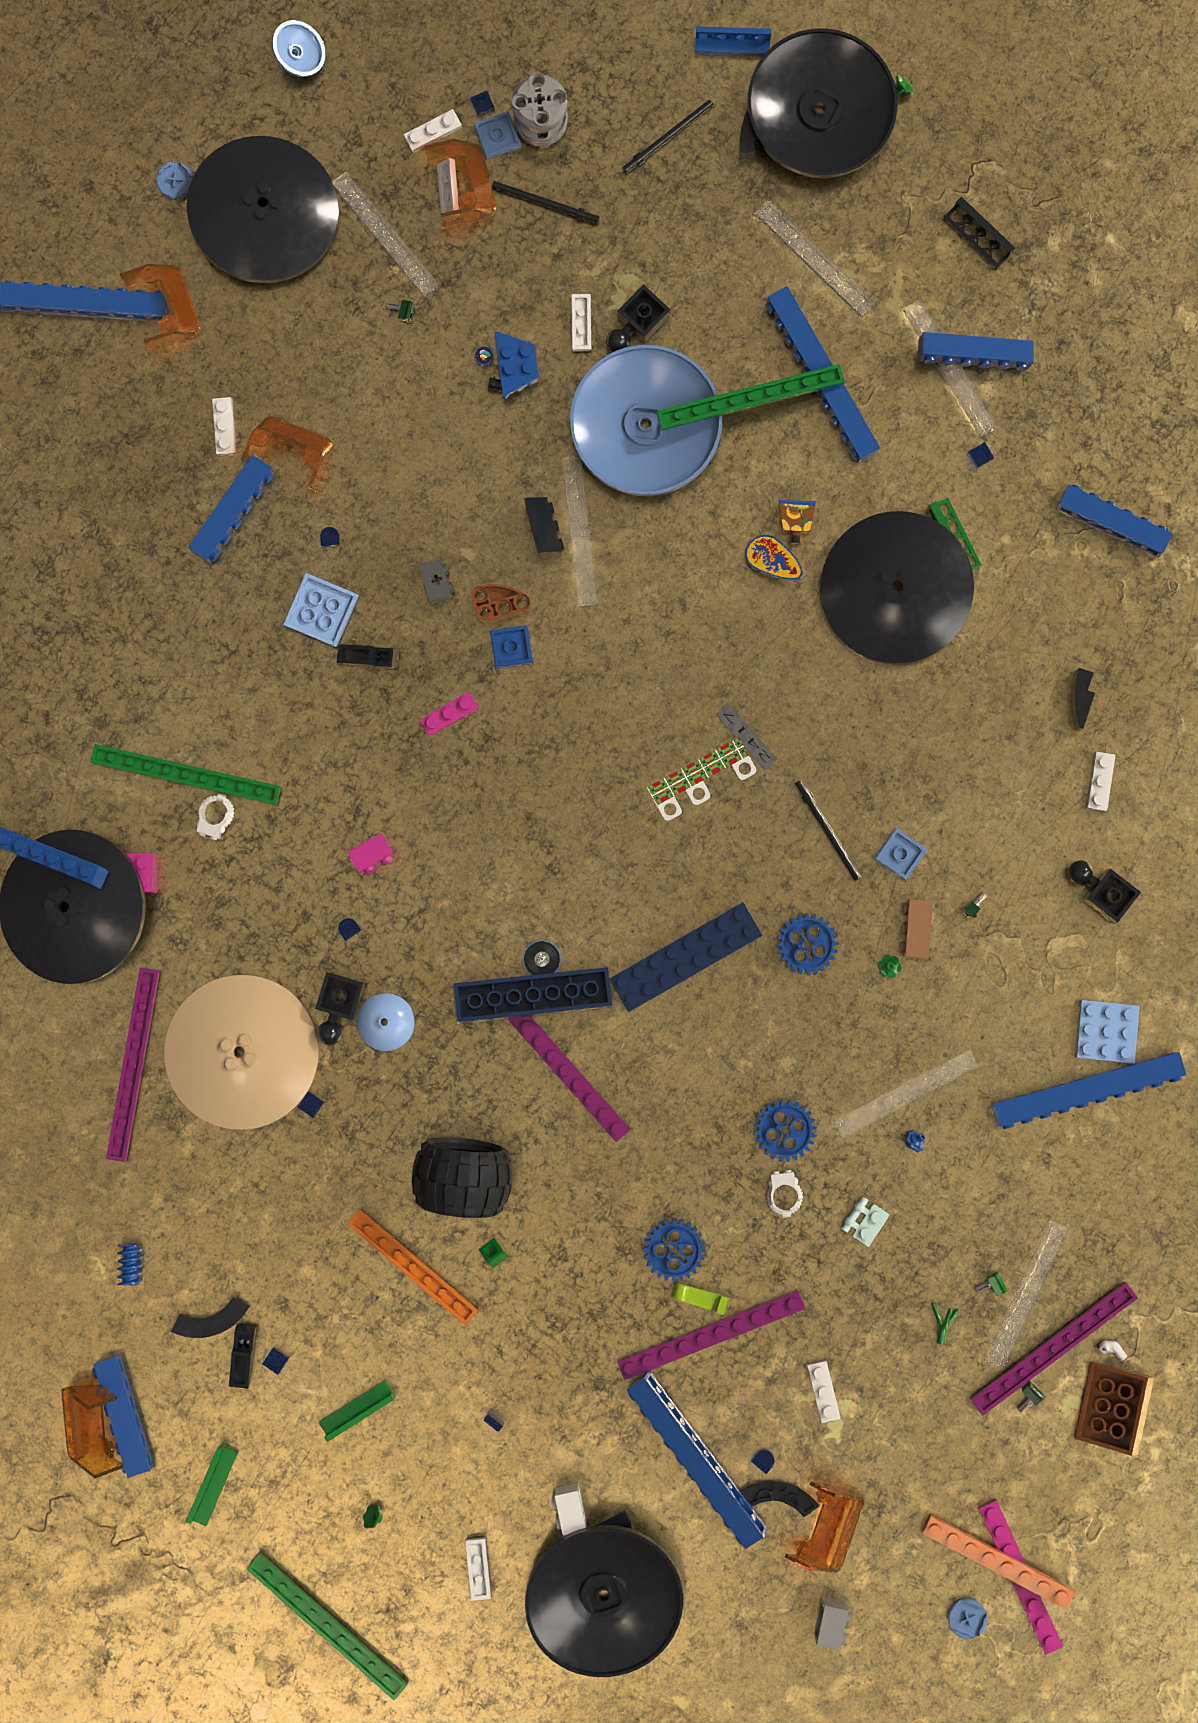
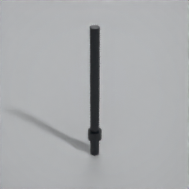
M710 99L644 151L635 154L632 157L633 159L622 167L623 171L627 174L637 165L643 164L648 156L713 106Z
M496 181L492 184L493 189L576 216V219L582 221L585 219L597 224L600 220V216L588 213L586 209L580 207L577 209Z
M802 779L797 781L795 784L802 794L801 798L804 803H807L854 881L861 878L859 872L814 801V795L811 791H808Z

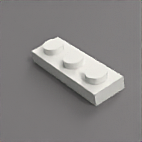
M452 109L403 135L412 153H415L461 129L462 124Z
M451 158L437 164L441 219L445 220L459 215L455 160Z
M572 294L573 352L591 351V294Z
M232 398L212 399L217 456L236 455Z
M1095 752L1087 809L1107 811L1115 762L1114 754Z
M823 1360L807 1364L821 1423L841 1419L827 1361Z
M485 1537L466 1539L471 1601L491 1599Z

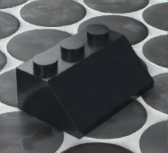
M547 497L524 498L539 560L543 561L562 556L561 550L564 549L562 538L558 539L556 532L559 531L557 520L553 521L551 515L555 513L552 502L548 503Z

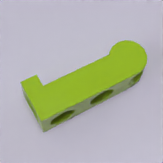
M675 1282L671 1297L721 1315H724L729 1300L727 1295Z

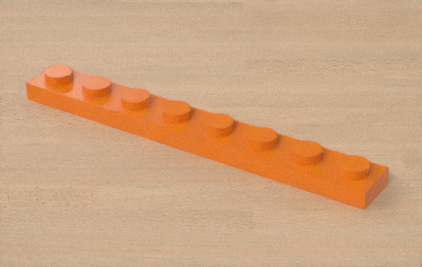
M362 1209L350 1220L348 1225L465 1326L478 1312L474 1305Z
M932 1514L922 1531V1534L1066 1610L1075 1594V1590Z

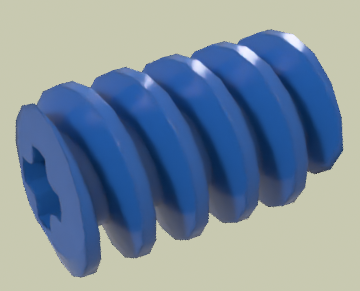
M137 1244L117 1245V1247L123 1248L122 1251L117 1252L118 1255L123 1256L122 1259L117 1260L118 1263L123 1264V1266L117 1268L118 1271L123 1272V1274L117 1276L118 1279L122 1280L117 1285H136L141 1283L142 1279L136 1276L142 1274V1271L137 1269L142 1266V1263L137 1261L142 1259V1255L137 1254V1252L142 1251L143 1248L137 1246Z

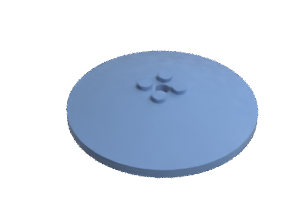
M637 345L617 350L598 361L585 374L575 392L570 412V426L576 451L586 468L597 479L615 490L637 496H655L675 491L687 485L701 474L713 458L721 436L722 416L661 431L657 411L718 395L710 378L698 364L673 349L656 345ZM648 420L651 423V427L644 429L640 425L641 422Z

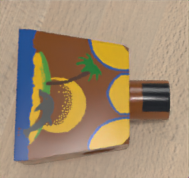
M779 500L778 511L781 533L790 535V545H801V535L809 534L816 501Z

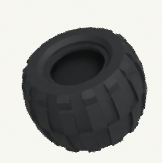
M463 1138L428 1139L421 1144V1150L417 1151L413 1163L411 1183L413 1195L416 1197L415 1203L426 1211L446 1216L463 1218L496 1216L503 1211V1206L507 1203L511 1192L513 1174L509 1152L500 1145Z

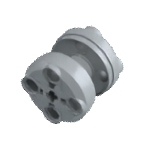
M533 73L522 80L515 88L512 96L514 127L517 134L526 143L540 148H547L549 145L557 142L566 131L568 124L566 92L557 80L541 73ZM534 83L542 84L540 87L533 86ZM541 134L547 135L545 139H540L538 136Z

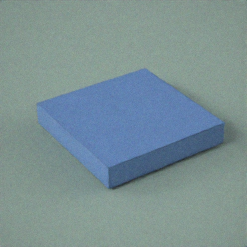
M509 111L473 123L486 160L521 148V143Z
M895 828L874 860L906 881L928 849L898 828Z

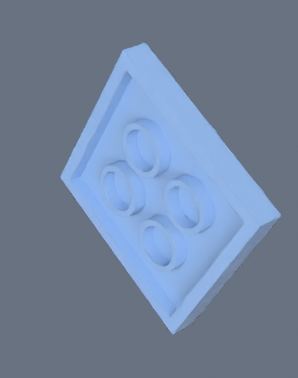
M306 573L283 625L337 648L359 595Z
M1080 1000L1076 1058L1135 1064L1140 1006Z

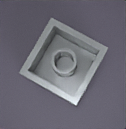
M821 1596L813 1633L817 1646L840 1651L841 1645H845L847 1634L844 1630L845 1625H849L851 1613H848V1608L844 1601Z

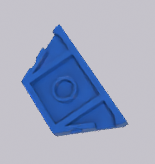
M496 331L494 337L502 398L507 399L515 391L519 392L525 389L526 386L538 382L535 348L532 343Z

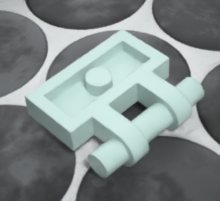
M862 1196L859 1202L854 1204L853 1207L855 1208L849 1217L845 1218V1223L841 1229L848 1233L851 1227L855 1228L856 1230L852 1236L869 1247L890 1214L875 1204H872L868 1210L865 1208V1205L869 1200ZM862 1212L865 1214V1216L860 1222V1224H858L855 1221L858 1218L859 1214Z

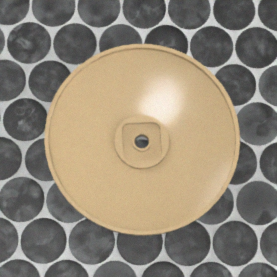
M232 975L203 985L180 1005L170 1022L165 1039V1067L174 1092L193 1114L219 1127L237 1130L253 1129L281 1119L303 1100L317 1072L319 1040L309 1012L291 991L266 978L252 975ZM239 1046L245 1052L241 1058L236 1057L234 1054V1050Z

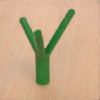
M932 1302L931 1305L940 1327L937 1343L944 1345L947 1328L959 1310L956 1309L951 1315L952 1309L949 1308L944 1323H942L936 1304Z

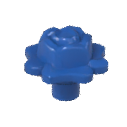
M915 1130L908 1131L906 1138L907 1147L915 1150L917 1153L923 1151L925 1135L923 1133L918 1134Z

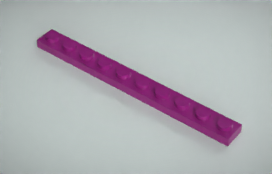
M139 969L106 1159L127 1161L159 981V970Z
M531 1016L508 1019L615 1142L631 1130Z
M1123 1282L971 1397L970 1400L981 1415H985L1137 1300L1138 1297L1129 1285Z
M796 1290L618 1360L617 1363L623 1379L627 1380L805 1309L799 1291Z

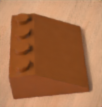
M1091 1362L1075 1439L1130 1456L1138 1455L1154 1377Z

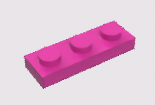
M467 692L420 719V722L428 736L431 737L479 708L470 692Z

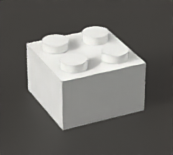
M579 1484L555 1488V1494L552 1495V1504L554 1511L558 1510V1514H556L558 1530H562L563 1535H568L579 1529L586 1528V1518Z

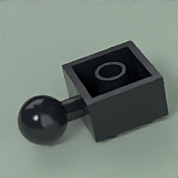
M643 284L617 311V318L625 326L622 329H614L608 333L606 337L607 348L611 352H615L629 347V337L633 333L645 343L670 318L671 309Z
M1083 860L1073 862L1068 869V876L1073 883L1078 885L1087 884L1091 887L1083 901L1112 924L1120 921L1141 893L1111 868L1105 870L1099 879L1093 875L1092 866ZM1113 892L1112 897L1114 898V900L1109 899V893Z
M326 972L315 1007L317 1010L329 1013L328 1020L323 1022L317 1030V1037L322 1044L331 1046L339 1042L342 1036V1030L338 1025L340 1017L355 1020L366 983ZM341 991H343V995H345V998L341 999V1001L339 1002V998L336 997V994L341 993Z

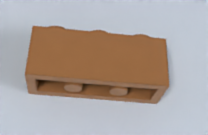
M908 899L907 903H904L903 914L906 915V922L902 923V934H905L904 941H901L900 953H903V957L929 959L933 901Z

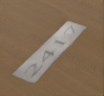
M730 704L716 714L736 738L739 737L746 750L764 770L777 760Z

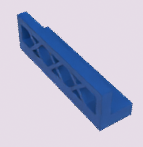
M696 26L695 54L764 56L770 49L771 29Z

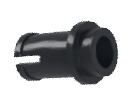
M495 376L493 378L490 377L487 389H491L492 392L493 390L502 392L500 380L495 379Z

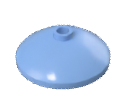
M291 20L282 23L275 30L272 37V51L275 59L285 71L294 76L309 77L321 69L325 61V47L321 37L311 26L301 21Z
M383 993L369 998L362 1005L357 1016V1028L361 1038L367 1045L376 1050L391 1051L398 1049L410 1039L414 1031L415 1018L410 1005L403 998L394 994ZM384 1018L388 1020L386 1026L381 1024V1020Z

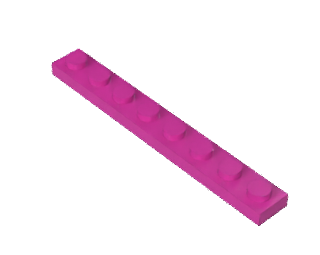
M994 1499L979 1506L978 1509L996 1548L1025 1563L997 1500ZM1012 1581L1045 1655L1062 1648V1642L1041 1596Z

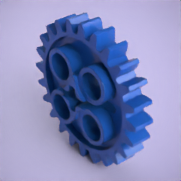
M805 913L804 918L798 914L797 921L791 917L792 924L785 922L786 929L780 928L783 936H777L781 940V943L776 944V946L781 947L777 954L784 955L780 961L787 960L788 962L785 967L792 965L791 971L794 972L796 969H799V975L803 973V970L806 971L807 976L810 975L811 970H813L814 974H817V968L825 971L823 965L831 966L828 960H835L836 958L832 953H838L834 946L839 943L833 940L838 935H832L831 933L835 928H828L829 921L822 923L823 917L816 920V914H813L812 918H809L808 913ZM811 927H815L819 931V935L816 938L811 937L809 934ZM801 928L805 929L807 941L812 942V945L809 948L813 956V961H811L809 958L808 948L803 947V943H805V938ZM793 932L800 935L801 939L798 943L791 941L790 936ZM818 945L824 948L822 956H817L814 952L815 947ZM798 951H803L806 954V958L802 962L796 958Z
M781 1099L779 1105L774 1100L773 1107L767 1104V1111L760 1110L763 1116L756 1117L760 1123L754 1124V1126L759 1128L754 1134L760 1136L755 1141L762 1142L759 1149L766 1148L764 1154L767 1155L771 1152V1159L778 1156L779 1162L782 1161L783 1157L789 1162L790 1156L797 1160V1154L804 1157L803 1150L810 1151L807 1145H814V1142L810 1140L811 1137L817 1136L812 1133V1130L817 1129V1127L811 1126L815 1119L808 1118L811 1112H804L806 1106L798 1108V1101L792 1105L791 1099L788 1100L787 1104H785L784 1099ZM778 1112L785 1114L786 1118L782 1123H778L775 1119ZM792 1114L793 1119L791 1120L788 1126V1130H790V1133H785L781 1145L777 1146V1143L783 1134V1132L780 1129L781 1127H786L788 1119ZM796 1120H800L803 1123V1128L800 1131H795L793 1128V1123ZM770 1130H776L778 1135L775 1140L771 1141L768 1139L767 1133ZM788 1138L795 1140V1146L791 1149L785 1146V1141Z
M673 1218L672 1223L665 1219V1225L658 1222V1229L652 1226L654 1233H647L650 1240H644L648 1247L643 1248V1251L648 1252L647 1255L643 1256L644 1259H650L646 1266L653 1265L651 1272L658 1271V1278L662 1274L665 1275V1281L672 1277L673 1282H675L676 1277L683 1281V1275L690 1278V1271L696 1274L697 1272L694 1267H702L698 1261L705 1260L700 1253L706 1252L705 1249L700 1248L705 1242L698 1240L702 1234L695 1235L697 1228L690 1229V1222L685 1226L683 1219L678 1224L675 1218ZM670 1232H679V1239L671 1241L669 1239ZM662 1237H665L673 1247L678 1246L677 1250L687 1260L686 1263L675 1253L670 1254L671 1249L662 1241ZM664 1245L666 1248L665 1253L658 1255L655 1252L656 1246ZM686 1245L692 1246V1254H683V1247ZM671 1259L679 1261V1266L676 1269H671L668 1266Z

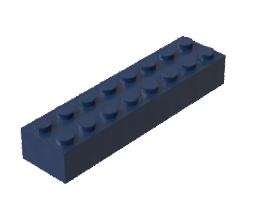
M744 902L609 978L627 1012H630L763 935Z
M608 967L453 984L457 1024L604 1009L612 1006Z

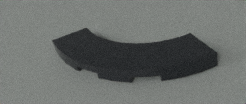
M232 1297L224 1309L209 1317L195 1318L181 1313L170 1332L189 1338L215 1336L234 1326L245 1315L250 1305Z
M764 1480L749 1484L739 1490L751 1507L763 1502L779 1501L793 1507L803 1517H806L819 1507V1504L809 1493L796 1485L784 1481Z

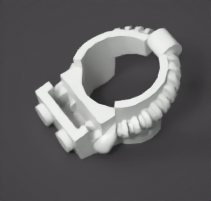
M218 793L217 796L207 797L206 800L204 799L200 803L201 805H199L197 818L199 819L196 822V832L199 833L198 835L203 837L208 835L210 839L216 841L221 838L225 827H228V824L234 818V808L229 799H226L227 795ZM218 800L223 802L227 812L222 822L212 825L206 820L205 810L210 803Z
M784 1170V1173L774 1171L770 1174L771 1180L768 1182L770 1188L767 1190L768 1193H766V1202H768L767 1205L772 1209V1212L774 1211L775 1214L782 1215L783 1218L791 1217L792 1213L797 1212V1209L802 1205L803 1192H801L800 1186L797 1185L798 1179L794 1177V1172H791V1170ZM781 1185L792 1187L796 1193V1202L788 1210L779 1209L773 1201V1193Z

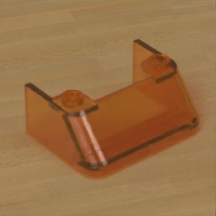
M458 139L425 145L428 161L446 156L452 159L462 157L470 187V192L459 196L458 210L441 213L443 227L446 228L492 217L496 212V202L482 147L478 144Z
M146 264L120 274L127 287L144 281L146 283L159 281L171 315L165 316L160 320L159 329L161 334L144 340L150 352L194 338L200 334L201 325L182 272L177 266Z
M274 416L264 418L252 431L241 457L244 466L252 454L255 455L257 447L266 446L271 437L306 450L304 453L305 463L309 467L314 468L308 487L315 494L333 452L332 441L328 437Z
M103 1385L69 1386L62 1389L66 1446L70 1459L94 1479L122 1469L123 1464L114 1458L115 1447L113 1442L105 1438L102 1408L103 1405L117 1400V1396Z
M811 1481L810 1486L817 1489V1500L822 1503L811 1539L804 1540L798 1545L797 1554L786 1553L785 1558L811 1571L838 1572L845 1562L864 1506V1498L827 1483Z

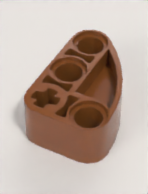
M498 584L481 585L475 587L471 593L477 617L482 624H491L522 615L531 608L529 596L509 586ZM483 592L486 596L483 600H477L475 598L476 594ZM519 600H526L527 605L524 608H520L517 606V602ZM507 605L509 610L506 613H501L499 607ZM487 610L489 613L488 618H484L483 611Z

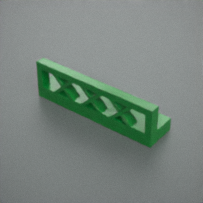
M946 498L940 502L935 501L929 504L927 510L933 520L946 527L951 533L948 521L956 524V533L952 534L956 538L964 540L966 544L965 552L975 562V564L971 565L972 570L981 566L982 564L949 499ZM946 504L949 510L947 517L943 515L940 506Z
M384 1380L321 1420L319 1424L326 1434L324 1436L326 1442H329L392 1402L396 1395L388 1382Z
M222 1444L216 1449L185 1521L186 1523L191 1524L194 1521L203 1526L208 1525L238 1455V1451Z

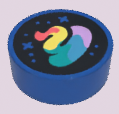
M482 346L476 350L475 360L478 365L486 367L493 362V351L489 347Z

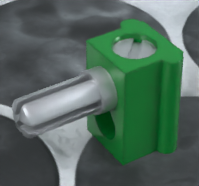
M998 1272L988 1276V1281L975 1287L978 1294L989 1288H993L997 1296L1007 1292V1287Z

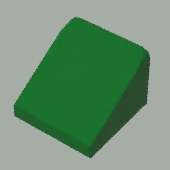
M495 1238L479 1249L486 1262L492 1268L508 1257Z

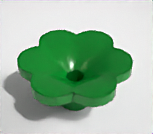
M897 75L896 82L899 85L896 88L897 94L900 95L904 91L912 95L913 88L911 85L908 84L905 78Z
M884 955L882 960L877 963L880 975L883 977L894 978L901 971V965L896 956Z
M369 1505L367 1507V1511L363 1515L365 1528H375L377 1523H381L382 1516L378 1505Z

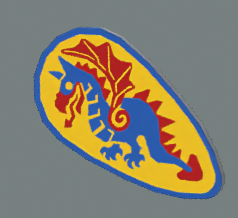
M760 535L748 543L745 549V558L753 569L782 580L792 581L803 577V571L797 558L775 537Z

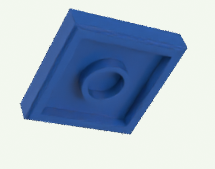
M528 625L490 630L495 669L533 663Z

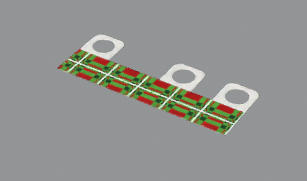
M738 737L650 785L647 789L663 818L669 821L682 813L674 796L686 790L692 803L699 805L710 798V792L703 780L731 765L738 778L745 780L756 773V767ZM744 762L751 766L750 773L746 775L739 772V765ZM702 788L705 791L704 798L701 800L695 799L693 797L694 789ZM672 803L676 806V813L674 815H667L664 812L666 804Z

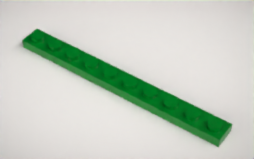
M840 364L658 410L657 417L661 431L842 385L845 380Z
M94 744L90 760L92 764L277 805L281 786L97 744Z
M261 1552L247 1567V1571L393 1701L408 1685L406 1681Z

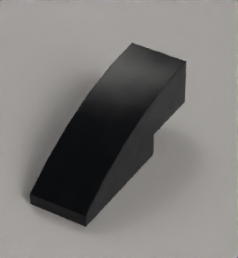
M748 110L741 127L739 160L754 159L755 154L754 141L757 139L750 125Z
M338 644L336 663L398 670L400 651L395 648Z
M1078 668L1075 671L1071 689V711L1077 731L1084 729L1095 695L1094 692L1088 691L1094 672Z
M237 1323L231 1353L229 1387L249 1388L257 1325Z

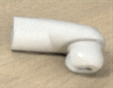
M1104 1340L1099 1344V1350L1103 1354L1114 1353L1119 1361L1127 1357L1116 1341Z

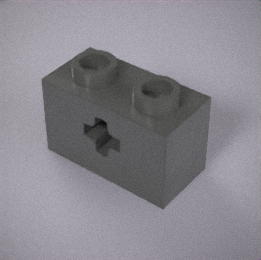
M441 559L419 565L430 604L434 605L453 599L451 593H454L452 582H447L446 575H449L447 565L442 564ZM436 578L440 580V585L438 586L435 583Z

